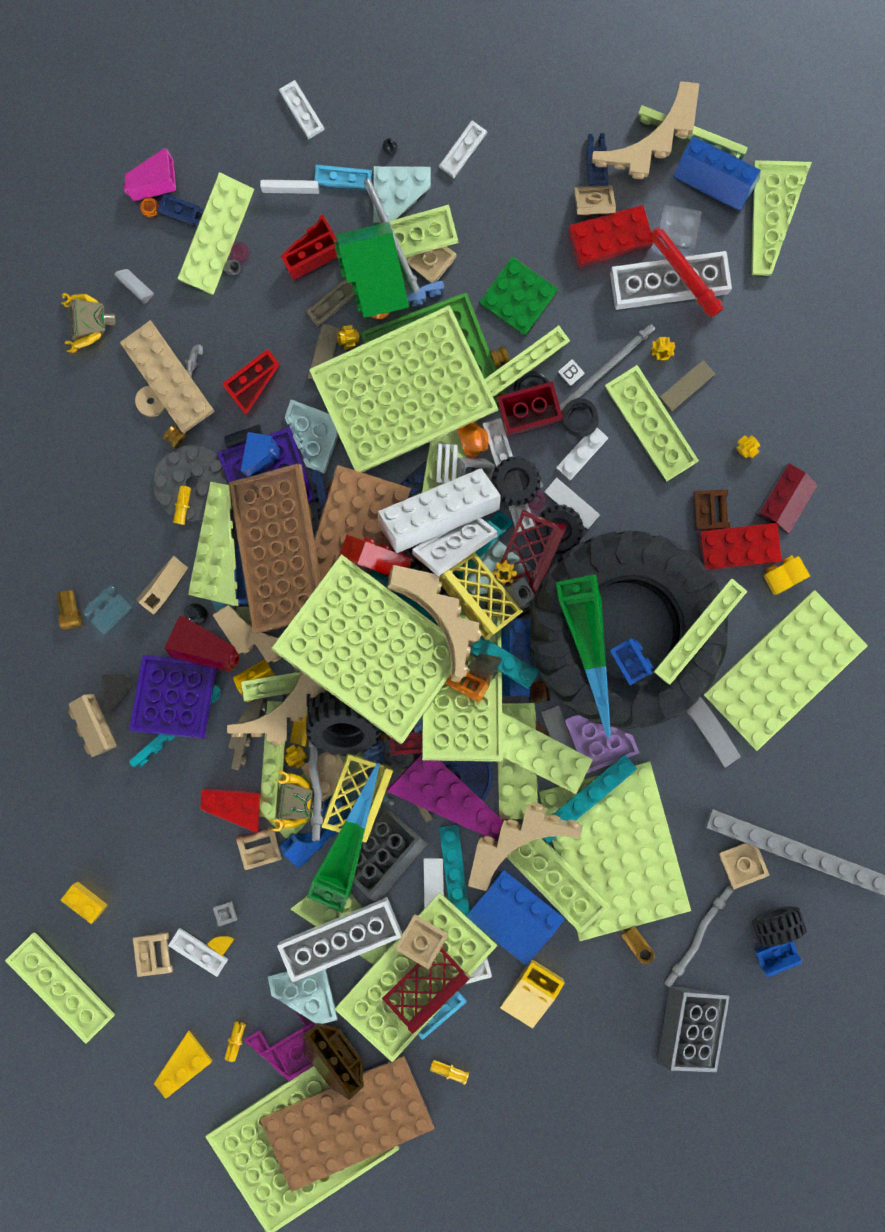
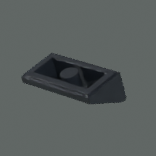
M260 424L225 436L226 447L229 449L246 443L248 432L264 435Z

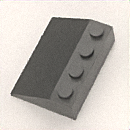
M381 803L367 842H362L353 883L369 899L376 902L381 900L429 843L386 805Z
M670 986L657 1064L671 1071L717 1072L730 996L698 989Z

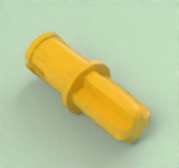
M180 486L177 504H174L176 509L173 523L185 525L187 508H190L188 506L191 492L190 487Z
M234 1022L231 1037L227 1040L229 1043L224 1057L225 1060L235 1062L239 1047L243 1043L241 1040L246 1024Z
M433 1060L430 1066V1071L445 1076L447 1080L452 1079L464 1085L469 1076V1072L457 1069L452 1064L449 1066Z

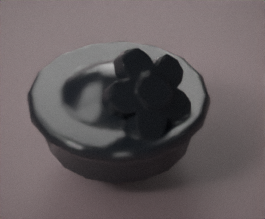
M197 603L189 604L184 611L185 617L197 625L205 622L208 617L207 610Z

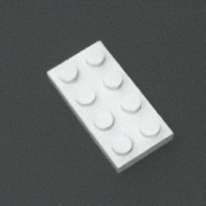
M478 518L422 542L412 549V553L432 572L440 576L496 538L497 531L482 518Z

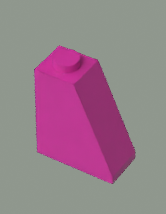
M167 148L162 149L125 174L123 188L126 195L129 194L133 201L176 191L174 160Z

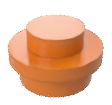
M146 198L141 202L140 210L144 216L154 217L158 214L159 204L155 199Z

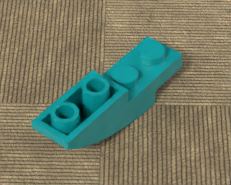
M500 511L490 521L487 520V523L497 531V537L475 551L481 561L488 555L489 550L513 526L514 522ZM471 558L468 561V568L475 569L477 564ZM455 570L454 573L463 579V572Z

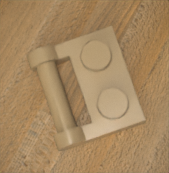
M274 826L246 836H236L245 870L283 859L276 831L270 830L271 828L274 829ZM270 837V843L249 849L245 847L246 843Z
M168 932L133 938L137 977L173 972L169 959ZM154 941H160L162 967H157Z

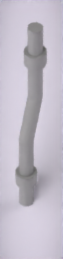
M309 740V772L314 791L313 816H311L312 841H320V826H322L323 817L321 816L322 791L317 772L318 748Z
M729 886L726 887L719 898L716 897L713 901V906L698 926L691 947L680 962L671 969L673 970L664 982L669 988L678 976L681 977L685 972L684 968L699 949L707 926L718 911L725 907V902L734 891Z

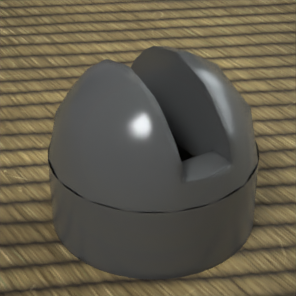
M237 260L225 262L224 271L228 275L239 274L241 266Z

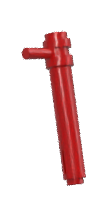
M659 227L650 233L651 240L696 297V302L699 306H703L705 314L713 318L724 308L720 299H716L714 296V291L706 286L666 232Z

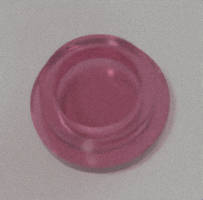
M242 242L233 244L230 251L232 258L238 262L245 261L250 253L248 246Z

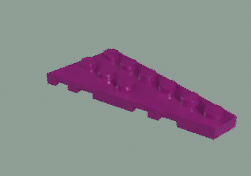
M421 753L386 790L393 795L484 836L492 837L495 841L499 839L504 821L440 760H422Z

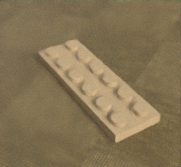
M151 320L120 342L182 433H186L215 412Z

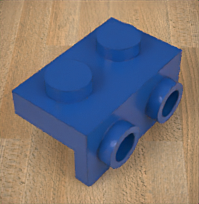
M633 638L609 650L629 685L652 674L651 668H653L648 657L644 658L640 651L643 649L637 639L634 641Z
M794 941L779 946H760L754 949L760 967L766 977L776 975L802 963Z

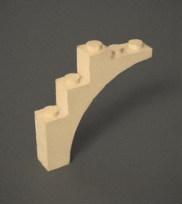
M680 81L671 111L658 128L640 142L626 148L613 151H593L591 163H595L597 167H607V165H613L616 169H626V167H629L628 175H632V178L644 179V177H647L651 154H654L656 158H666L671 153L673 133H677L676 135L679 137H688V135L692 134L699 83Z
M393 565L390 570L387 589L401 593L416 601L438 623L450 650L452 664L451 681L459 682L467 674L468 666L465 665V661L470 655V646H473L480 639L481 629H479V622L457 618L461 613L460 599L439 594L442 584L439 582L440 576Z
M229 604L213 613V617L238 654L241 652L243 654L248 653L253 649L252 645L255 644L267 663L270 661L274 663L282 658L271 650L280 636L266 632L253 633L252 625L244 620Z
M301 672L294 689L280 705L258 719L227 725V733H231V737H243V733H251V737H263V733H267L266 740L271 741V745H282V741H287V717H290V721H302V717H306L307 694H310V698H314L319 693H324L326 689Z
M528 803L522 825L515 820H504L498 841L488 836L480 837L468 886L487 891L497 867L514 850L533 840L550 836L580 838L583 825L575 820H561L556 815L546 816L547 808H544L543 805Z

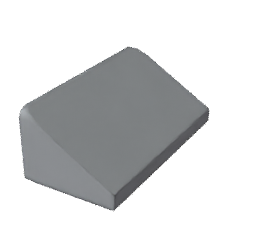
M128 269L114 273L117 280L143 304H146L154 296V293Z
M458 457L457 478L482 468L489 480H491L495 464L489 459Z

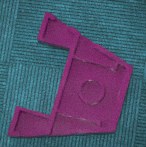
M297 1011L296 1013L304 1027L271 1047L268 1045L260 1029L244 1039L248 1045L256 1050L261 1057H264L288 1081L314 1066L306 1056L302 1036L316 1023Z

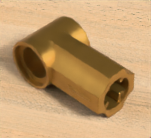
M74 590L56 593L60 610L58 619L61 629L81 627L82 617L80 611L77 610Z
M635 926L628 928L621 934L641 963L649 964L654 960L655 956L652 948ZM644 949L650 951V955L646 959L640 957V952Z

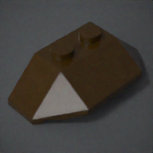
M316 1023L302 1036L306 1056L327 1085L350 1100L364 1087L362 1058L340 1028Z

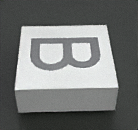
M573 359L558 371V374L570 387L585 374Z

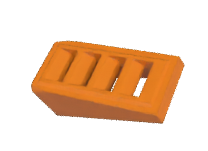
M467 672L466 676L459 682H452L450 674L444 684L479 703L481 702L489 688L486 680ZM463 678H466L463 685L461 686L460 683L462 682ZM471 682H473V684H472V686L470 687V689H468L469 684H470Z

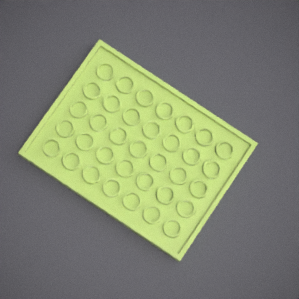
M450 305L309 369L355 471L361 473L498 411V407Z
M342 554L271 648L275 653L400 744L407 738L448 679L452 668L450 650L440 627Z
M650 761L634 765L637 768L634 773L576 820L583 825L580 838L557 836L552 840L554 850L609 905L582 933L576 929L579 941L691 911ZM598 775L583 779L577 793ZM560 786L539 791L542 805L544 808H547L545 815H552L576 794Z
M314 1066L279 1086L205 1136L266 1232L277 1231L399 1150L397 1145L291 1192L260 1119L265 1115L329 1088Z

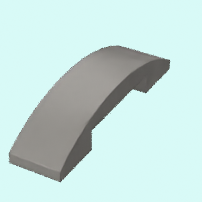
M700 697L686 712L694 720L714 750L715 755L723 767L726 768L741 757L719 721Z

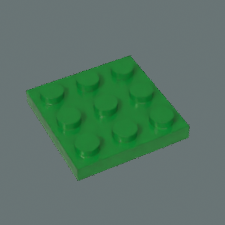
M511 257L479 301V304L523 336H526L555 296L558 288L514 257Z

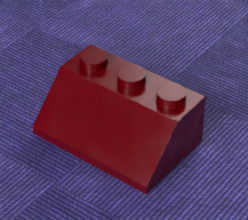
M553 381L497 396L501 420L507 437L562 422L563 416Z
M788 463L783 467L755 515L770 524L777 523L780 530L789 534L818 485L806 472Z

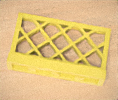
M475 552L439 577V582L442 583L441 586L449 596L460 599L459 605L470 621L479 622L481 635L486 641L523 612ZM471 558L477 564L476 570L468 568V561ZM455 570L462 571L463 580L457 579L453 572ZM467 572L476 574V582L467 581ZM480 575L486 576L489 579V585L480 583ZM467 585L476 587L475 595L467 592ZM480 588L489 589L488 597L479 596ZM493 590L499 591L501 600L492 598ZM479 600L488 602V610L480 608ZM492 603L501 604V613L492 611ZM505 605L511 606L515 613L513 615L505 614ZM491 616L500 617V625L498 627L491 621Z
M347 754L325 813L322 828L340 832V826L344 825L346 819L342 820L339 812L349 807L352 810L351 806L355 805L357 801L356 799L349 802L346 794L357 790L359 795L361 794L358 788L364 786L369 779L365 770L375 767L376 762ZM351 760L359 762L361 767L352 773L348 769ZM384 763L379 766L363 842L368 840L393 773L391 766ZM363 771L367 780L356 785L352 776ZM351 778L354 786L344 791L341 786L342 782ZM344 796L348 804L337 809L335 805L336 799ZM338 814L341 822L335 825L328 824L329 817Z

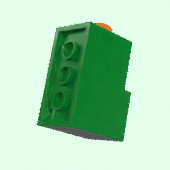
M386 222L336 234L338 241H334L338 259L342 258L338 260L342 278L346 277L348 283L352 282L358 312H363L364 318L372 316L375 319H383L391 311L408 308V300L390 223Z

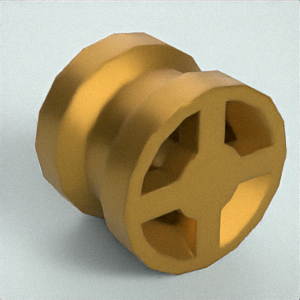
M501 346L499 350L490 351L496 369L510 361L505 346Z
M174 424L166 431L163 439L171 442L172 447L177 448L186 439L187 434L182 433L178 426Z

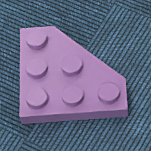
M579 715L564 720L576 751L593 759L587 773L613 764L623 754L627 757L639 754L633 735L610 727L611 736L608 738L602 724L594 723Z

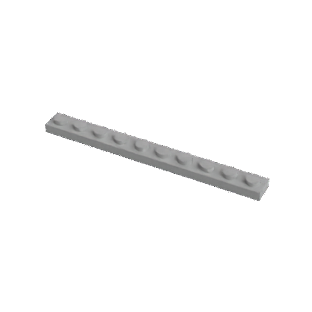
M710 809L704 828L877 894L885 895V875Z

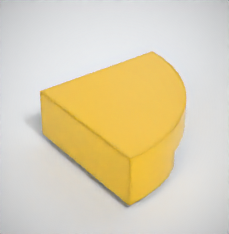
M219 936L213 938L207 945L223 956L234 941V938Z

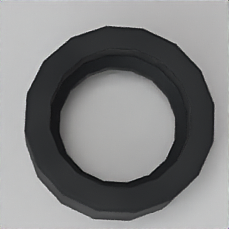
M578 398L571 400L562 411L564 428L575 437L588 436L598 426L599 416L597 408L587 399ZM579 408L587 409L592 416L591 422L584 427H574L569 421L571 412Z

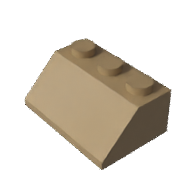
M94 694L83 695L69 703V714L72 719L76 720L78 725L76 730L79 736L84 738V748L87 754H91L94 757L117 747Z

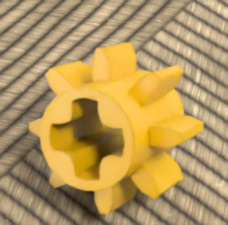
M352 325L343 326L341 331L337 332L338 344L344 345V350L354 349L356 347L355 344L359 343L358 330L352 329Z
M659 337L656 342H652V355H657V360H667L670 356H674L675 343L670 342V337Z
M744 435L737 441L739 446L736 449L745 459L748 456L752 459L760 452L757 449L760 447V443L752 435L748 438Z
M505 560L503 564L497 562V569H494L492 574L496 575V579L502 582L504 586L508 581L513 583L514 579L512 576H516L517 572L513 571L515 564L510 565Z
M292 745L285 749L287 754L284 755V758L291 768L296 766L298 769L306 764L304 759L308 757L301 745L298 747Z

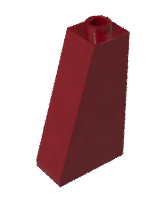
M179 615L164 647L171 658L233 672L234 667L239 663V654L235 647L184 616Z

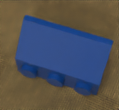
M248 432L241 472L246 477L260 474L272 466L275 459L279 458L280 448H278L272 436Z

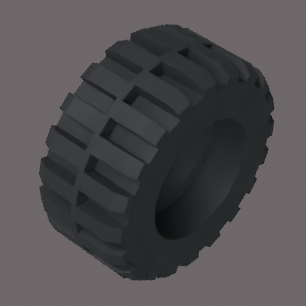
M327 690L324 693H319L308 705L306 734L310 742L323 752H330L333 755L341 754V756H346L347 754L357 755L359 752L364 753L374 747L380 739L381 729Z

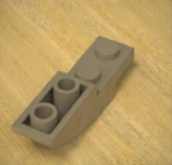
M265 698L255 699L242 714L237 724L260 718L262 712H265L267 708ZM243 733V737H231L228 748L235 749L231 769L240 770L242 766L245 767L247 755L244 754L246 747H250L252 738L249 736V733Z

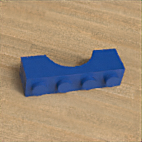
M332 795L324 802L323 819ZM341 798L335 801L337 809L346 805ZM350 807L339 812L342 820L347 819L351 812ZM338 814L329 817L328 824L331 825L341 822ZM320 826V841H312V832L302 835L292 833L279 845L282 854L299 868L337 832Z

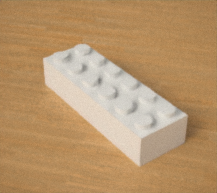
M726 251L685 257L706 286L714 291V296L727 295L731 291L732 286ZM666 259L615 266L610 271L615 310L696 299Z
M481 468L378 511V525L395 552L399 553L499 510L501 495Z
M386 897L280 941L277 947L291 981L295 982L399 939L402 936V932L390 902Z

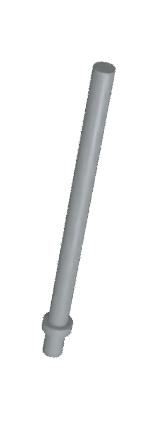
M365 180L364 185L381 223L389 222L371 180ZM392 229L399 263L406 277V284L410 286L413 294L420 292L416 282L417 278L415 275L413 276Z
M649 324L644 330H640L632 341L560 404L561 413L566 404L571 400L580 398L643 340L646 341L648 336L655 330V327Z

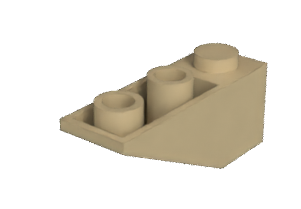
M172 556L137 597L138 603L154 615L167 600L188 567L175 556Z

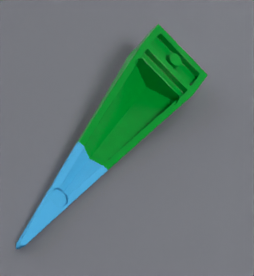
M589 575L556 582L559 603L584 665L605 734L609 738L611 731L602 603L596 575Z
M379 762L374 767L361 794L314 877L307 898L341 913L345 909L352 890L379 771Z

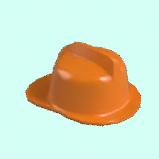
M476 421L457 429L467 457L476 458L480 452L488 449V433L484 428L477 425Z

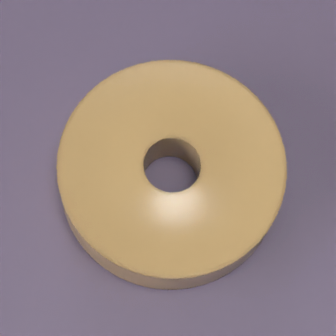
M145 386L138 391L135 404L143 415L156 417L164 412L165 407L150 386ZM150 398L154 399L153 404H148Z

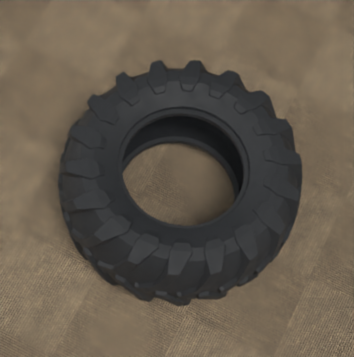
M615 531L598 535L579 543L554 563L541 581L534 597L529 623L530 647L535 665L541 673V678L553 695L561 700L563 705L579 716L589 719V721L602 724L584 665L559 603L556 582L596 575L599 590L616 583H633L648 588L663 601L671 616L673 635L670 648L666 654L667 656L720 592L714 576L706 573L707 569L691 551L682 550V546L660 535L652 536L650 533L641 531H623L619 533ZM728 615L670 685L654 673L658 666L651 670L652 674L647 675L632 685H629L625 678L606 672L610 727L627 729L649 727L663 723L671 717L675 718L692 707L711 687L719 673V668L722 665L728 646Z

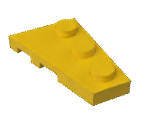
M190 1031L187 1032L154 1082V1085L165 1099L212 1063V1059Z

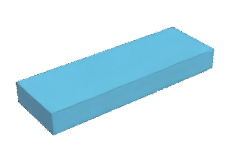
M325 165L315 166L314 181H318L319 186L367 190L364 181L368 179L372 181V170Z
M459 991L443 1005L418 1033L422 1040L467 1002Z

